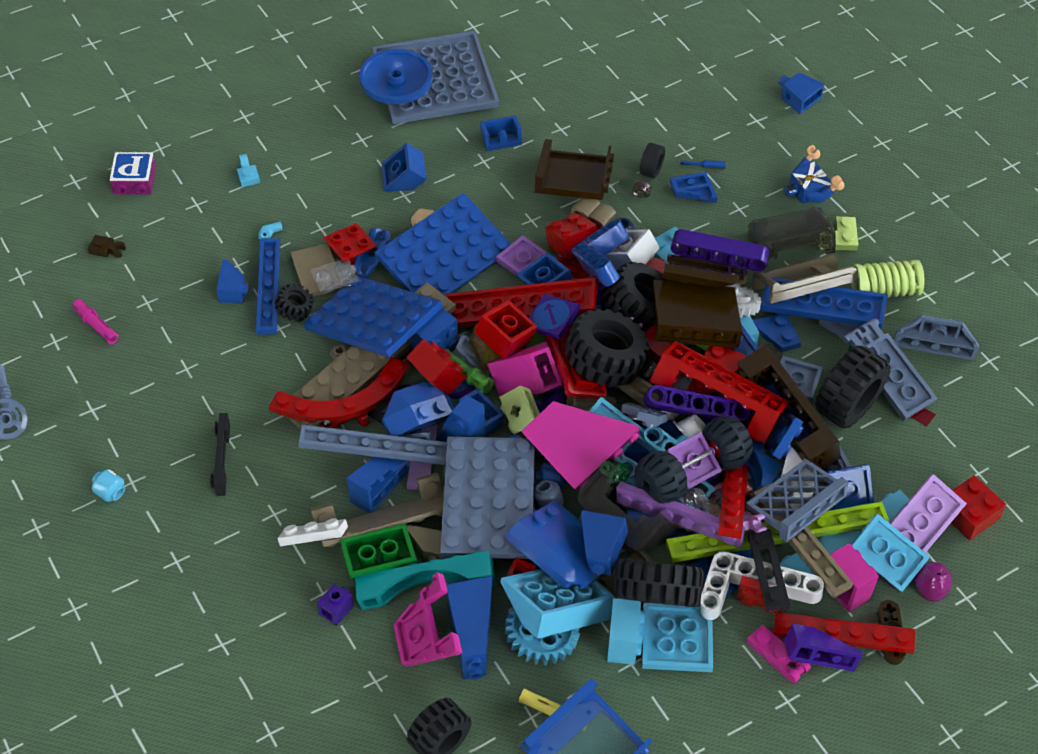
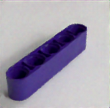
M684 229L675 231L670 247L672 253L678 256L735 265L742 269L758 272L766 269L769 257V249L763 245Z
M660 385L651 387L643 396V402L648 408L686 416L697 415L701 419L711 421L719 417H732L742 423L750 416V410L744 408L736 400ZM651 393H656L659 401H654ZM672 397L679 399V406L673 403ZM693 401H697L700 404V410L693 406ZM714 405L720 407V414L715 412ZM735 409L741 412V418L735 415Z

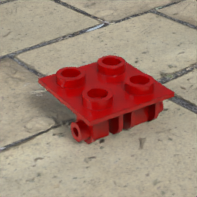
M357 223L323 237L339 259L349 267L354 266L355 257L377 248V245Z

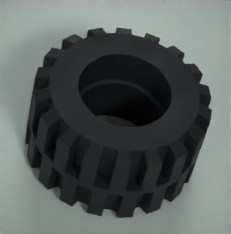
M451 698L439 699L417 716L407 733L406 739L418 754H452L468 735L472 720Z

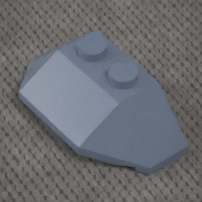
M920 315L899 328L894 338V342L898 347L973 361L979 349V344L964 322L927 315Z

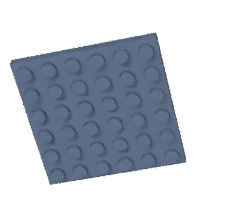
M476 31L372 47L373 55L390 49H405L416 52L423 56L432 68V85L422 97L404 104H387L392 124L500 107V102Z

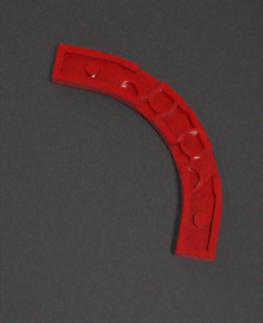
M390 357L384 369L373 383L354 395L337 400H308L278 391L269 404V411L305 422H314V420L338 422L358 417L375 409V405L391 397L410 369V363Z

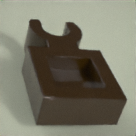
M95 235L88 247L89 254L108 257L110 253L114 257L121 258L122 253L119 249L126 250L124 242L114 243L113 238Z

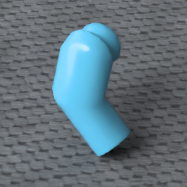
M281 222L262 226L258 233V238L270 239L273 233L283 231Z

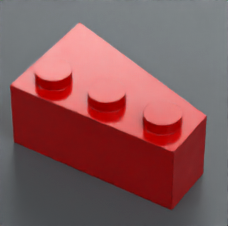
M708 346L704 354L705 357L735 373L739 370L737 362L746 357V355L728 347ZM692 379L687 388V391L716 397L720 394L716 389L705 387L697 379Z

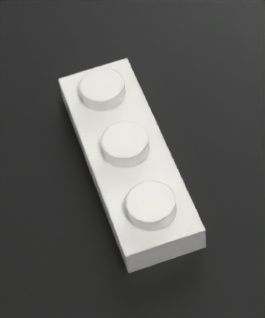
M336 518L322 523L309 522L303 526L289 525L284 528L277 539L280 546L338 538L342 537L348 525L346 519L337 520Z

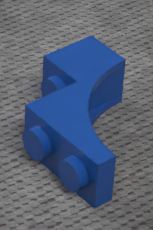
M752 439V454L744 465H748L755 492L771 483L773 484L781 477V474L778 472L782 464L764 454L766 448L763 447L765 443Z

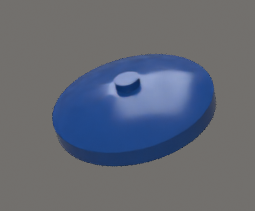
M390 49L372 55L363 63L359 74L363 91L370 98L386 104H404L417 100L430 89L433 80L430 63L420 54L405 49Z

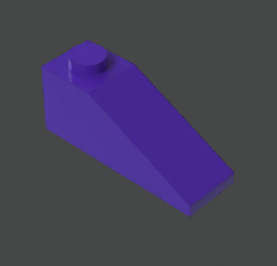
M792 624L784 639L789 660L854 672L863 656L862 651L813 627Z

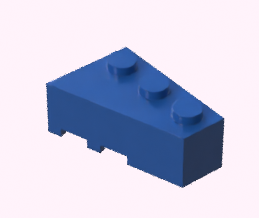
M373 457L347 477L350 503L367 513L374 512L409 472L410 462L407 460Z

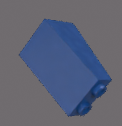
M491 576L446 584L448 590L446 593L447 610L452 632L458 634L462 649L458 659L463 680H476L486 676L492 615Z

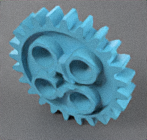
M514 607L512 611L508 612L505 622L506 628L504 633L508 635L507 643H512L511 650L519 649L518 657L523 654L527 655L526 662L534 658L535 665L538 664L539 660H543L544 665H547L549 659L556 664L558 657L564 661L566 654L571 655L573 648H576L580 633H578L579 628L538 639L532 634L526 635L523 632H530L522 625Z

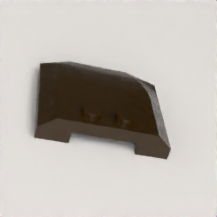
M672 254L667 256L663 278L667 279V281H681L704 286L744 284L748 276L747 270L739 268V266Z

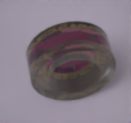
M636 181L632 188L633 194L640 198L649 197L652 186L645 181Z

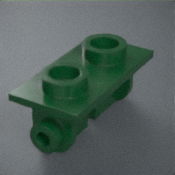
M604 461L600 465V471L609 477L607 483L619 484L620 481L625 482L629 478L632 464Z

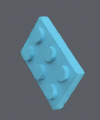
M875 514L851 543L853 548L861 553L862 558L868 565L872 566L879 575L900 592H903L930 558L929 555L879 514Z

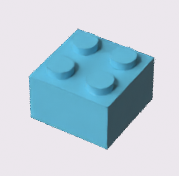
M613 598L607 662L635 665L636 656H641L645 610H640V601Z

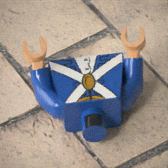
M814 145L808 147L807 152L809 155L804 157L791 173L789 185L784 187L787 197L796 195L801 203H822L826 199L831 198V195L835 193L834 190H842L845 186L839 175L834 176L830 181L815 161L811 162L812 159L820 157L819 149L813 153L816 149Z

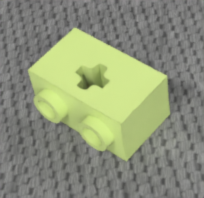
M518 386L500 397L501 409L508 418L510 431L514 435L526 437L521 431L540 413L531 390Z

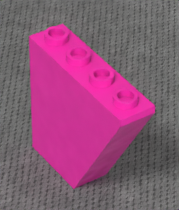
M553 401L521 432L575 490L579 488L584 490L592 482L590 478L595 473L598 475L602 473L600 471L601 463L609 461L611 458L616 460L624 452L622 448L627 443L632 445L640 437L638 433L641 430L637 425Z

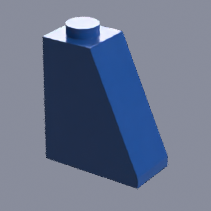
M582 510V528L589 570L600 575H612L628 534L626 519Z

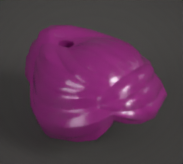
M925 563L914 577L917 589L928 601L942 600L952 588L951 573L941 563Z

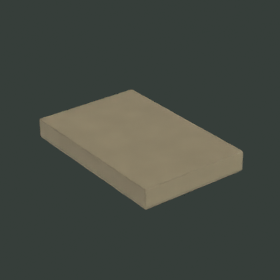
M328 244L290 252L300 285L304 286L303 290H309L308 294L312 293L313 297L343 289V283Z

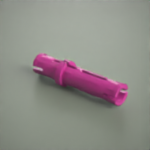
M77 299L73 302L72 309L81 316L82 321L90 324L108 344L112 345L117 342L119 335L97 315L93 308H89L82 299Z

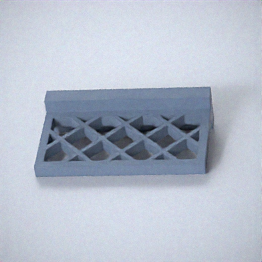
M805 459L748 501L746 508L756 515H765L763 520L780 532V538L788 542L846 497L848 481L842 476L835 479ZM807 468L813 472V475H801V471ZM798 481L799 486H786V482ZM802 481H814L815 486H802ZM818 481H826L830 485L818 486ZM783 492L784 497H771V493ZM787 492H799L800 497H787ZM803 492H813L816 496L813 498L803 497ZM758 503H768L769 508H759L756 505ZM772 503H784L785 509L772 508ZM788 504H801V507L799 509H788ZM773 515H786V519L779 522L773 518Z

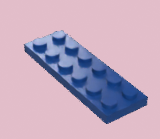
M772 278L773 280H775V281L778 282L779 284H783V283H787V282L793 281V280ZM765 285L760 311L862 326L868 321L877 318L879 321L878 327L880 329L883 327L888 294L832 287L771 304L769 303L771 287Z

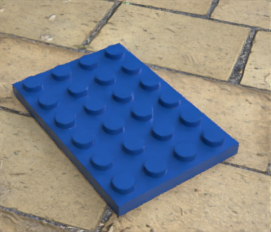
M463 192L375 252V257L407 291L415 293L425 283H429L440 293L450 294L456 292L497 263L496 256L509 247L511 243Z
M356 276L303 324L308 331L389 358L429 321L443 305L441 300Z

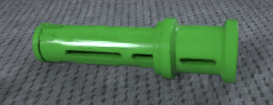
M445 349L451 354L450 358L453 361H457L464 368L462 372L467 377L465 379L467 384L475 386L483 395L492 389L494 384L492 378L484 376L479 368H472L449 349Z

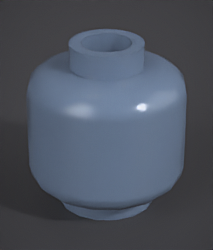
M541 481L533 490V498L538 509L554 500L561 505L564 503V496L560 486L554 481Z

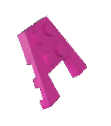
M437 572L432 577L434 581L428 588L424 587L421 590L420 598L416 603H411L393 624L401 663L404 666L410 667L462 653L458 634L451 632L441 640L438 637L431 604L448 592L444 575Z

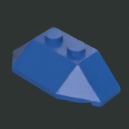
M427 381L395 391L382 418V423L388 435L401 437L446 422L455 406L447 394Z

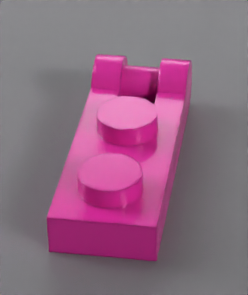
M764 625L760 626L747 638L746 643L791 683H796L802 673H807L811 669L809 663L789 660L785 644ZM792 663L795 667L790 668L789 665Z

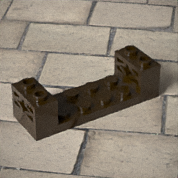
M767 345L762 346L737 362L739 367L737 373L763 388L772 384L778 393L782 392L785 396L784 399L789 401L787 406L790 409L794 408L797 412L796 417L803 421L802 425L806 424L809 428V436L797 443V454L803 461L807 459L823 470L841 458L839 440Z

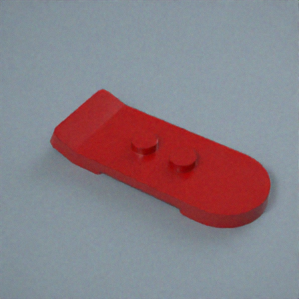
M570 324L561 340L545 335L563 380L566 396L598 400L600 397L604 398L607 393L606 384L602 386L598 385L595 381L590 382L586 380L585 376H580L576 369L570 366L566 358L565 343L573 324Z

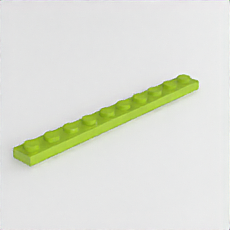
M877 502L826 511L807 527L815 537L861 530L875 514H879L887 522H889V518L883 503ZM762 522L763 527L771 529L775 545L788 543L780 538V532L767 522ZM745 530L744 542L740 548L701 533L666 539V547L671 563L714 556L718 552L731 553L750 549L748 531L753 530Z

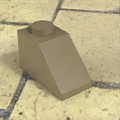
M407 525L413 549L424 563L433 559L441 560L448 558L441 557L440 555L442 531Z

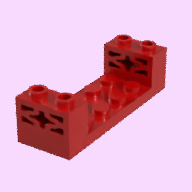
M677 341L663 352L650 380L655 385L673 388L684 373L690 379L701 381L705 387L721 392L725 398L740 402L744 408L755 410L756 412L747 430L750 433L751 439L763 443L767 441L775 430L789 403L788 400Z

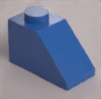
M223 259L217 285L219 303L243 304L244 296L248 295V284H245L244 275L228 260Z

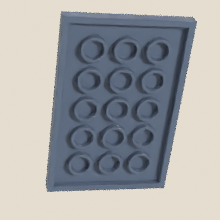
M447 436L441 557L473 554L476 551H489L491 558L529 559L505 538L507 532L519 520L533 513L535 446L528 438Z

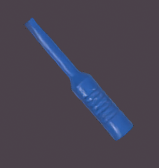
M704 160L703 162L680 161V165H700L704 168L725 169L726 161Z

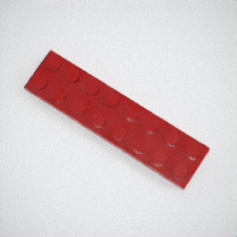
M596 277L443 295L456 304V310L451 315L457 319L458 328L477 326L483 314L507 300L529 318L544 294L578 303L581 309L577 315H581L589 310L593 311L596 307L598 280Z

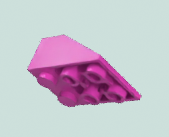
M546 341L513 353L505 359L500 358L487 363L500 397L518 386L529 388L532 395L563 385Z

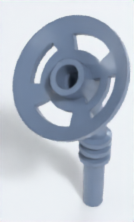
M0 365V404L2 403V408H0V439L8 440L16 438L25 430L28 416L23 405L11 399L12 395L10 386L7 384L5 369L3 365ZM16 407L20 410L22 414V421L19 420V413L15 409ZM14 425L18 428L14 432L3 433L4 428H10Z

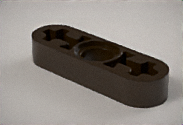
M891 600L883 601L877 611L879 625L903 627L898 604ZM885 609H889V611L892 613L889 621L888 612L885 611ZM882 650L884 659L892 665L902 663L906 653L896 652L898 656H894L893 652Z

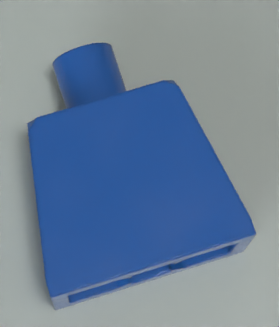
M802 73L796 74L791 79L783 75L778 81V84L783 87L781 98L799 114L822 98L825 84Z

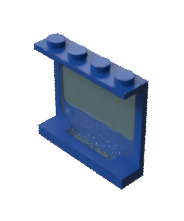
M591 678L523 741L520 748L526 754H648L650 752L648 747L653 741L649 738L644 742L594 691L598 684Z

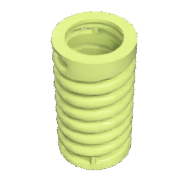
M910 260L908 262L895 261L893 263L881 262L878 264L872 263L871 265L867 263L863 266L860 264L853 265L858 270V288L861 291L888 294V298L891 296L897 297L898 295L903 297L906 294L912 296L914 293L921 295L923 293L924 271L920 260ZM856 280L851 282V289L857 290Z

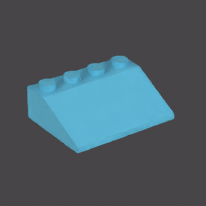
M542 569L501 578L500 582L522 625L537 639L610 620L613 598L615 597L597 581L586 588H579L577 585L563 588Z

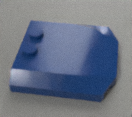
M556 500L519 520L505 536L510 543L563 588H569L570 585L586 588L606 575L596 574L589 570L585 553L582 522Z

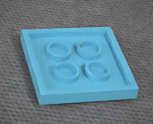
M643 603L645 616L642 641V669L713 671V620H707L701 615L700 606L685 607Z

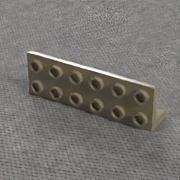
M436 472L416 478L420 499L346 520L348 528L342 537L320 540L323 547L338 546L340 539L412 521L421 522L426 517L432 515H443L444 495L439 474ZM332 503L310 509L313 522L322 523L336 518Z

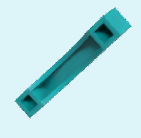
M476 551L473 554L455 555L441 560L433 559L419 564L411 563L407 566L355 577L356 600L362 610L385 606L392 598L404 590L422 583L433 582L432 577L437 572L444 575L445 581L455 583L491 576L492 586H496L493 560L489 551Z

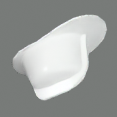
M697 415L686 417L678 423L673 420L677 428L689 438L702 432L706 426Z

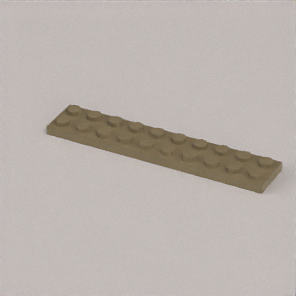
M425 283L415 292L441 300L442 308L450 314L456 310V304L429 283ZM411 338L390 357L399 359L412 347ZM352 345L293 396L315 401H330L354 395L363 390L380 375L390 357L388 358ZM286 417L300 430L302 425L319 427L325 421L314 420V422H305Z

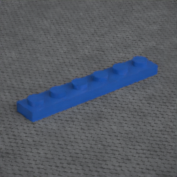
M280 238L260 239L257 335L277 334L278 309H275V300L279 293Z

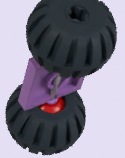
M715 418L705 426L702 432L666 451H656L645 455L635 468L634 477L636 485L660 504L677 502L686 490L718 474L722 470H734L742 467L750 458L753 450L752 439L749 436L750 433L743 423L735 418Z

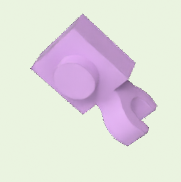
M744 512L743 526H745V530L750 529L756 533L767 530L765 526H762L761 522L762 519H765V515H751V512Z

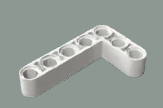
M718 552L714 555L701 594L700 613L705 619L714 620L719 617L730 583L739 585L742 576L759 581L754 559L728 552ZM763 562L766 576L772 577V579L767 580L769 587L777 586L772 564ZM725 564L727 567L721 568L719 565ZM780 566L784 583H794L792 586L785 584L788 598L809 604L821 601L824 583L820 577ZM748 570L749 573L743 574L740 571ZM713 584H720L721 587L716 588V587H713L712 585H713ZM808 588H816L817 591L813 592L808 590ZM710 603L714 604L715 607L708 608L705 605Z

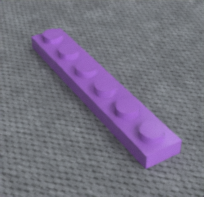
M621 481L617 486V503L739 548L744 542L745 526H743L741 539L718 535L720 517L676 501L660 504L643 489Z

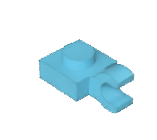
M247 154L239 155L241 168L237 169L241 186L246 187L259 184L260 178L256 166L249 165Z

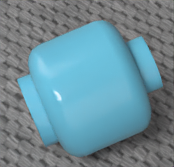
M109 469L97 472L92 478V492L106 502L117 501L125 491L124 479Z

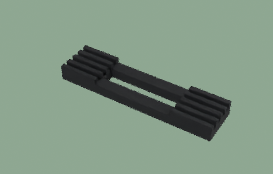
M219 413V422L215 421V434L217 435L214 475L211 474L210 484L212 489L215 487L216 496H225L227 477L224 463L226 443H229L230 421L228 413Z
M771 529L759 533L748 531V541L754 558L766 613L769 610L771 612H774V610L779 611V609L784 611L785 608L790 610V602ZM760 552L762 554H765V552L769 553L777 586L769 587Z

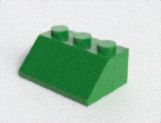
M406 523L340 539L342 556L350 579L417 562Z

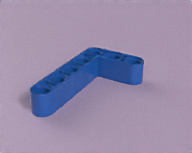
M616 219L577 244L572 249V253L585 271L592 277H596L603 286H610L620 276L605 255L627 241L629 235L621 221Z

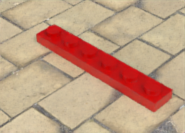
M743 465L734 470H725L718 535L741 539L748 465Z
M775 613L773 634L779 638H785L792 624L816 628L853 647L914 654L916 629Z

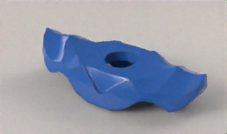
M372 228L368 236L377 245V248L355 257L354 268L360 277L368 279L373 270L381 263L375 256L370 257V254L389 243L390 230Z

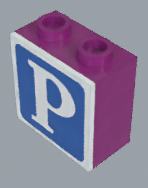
M115 152L110 176L113 194H152L156 172L153 152Z

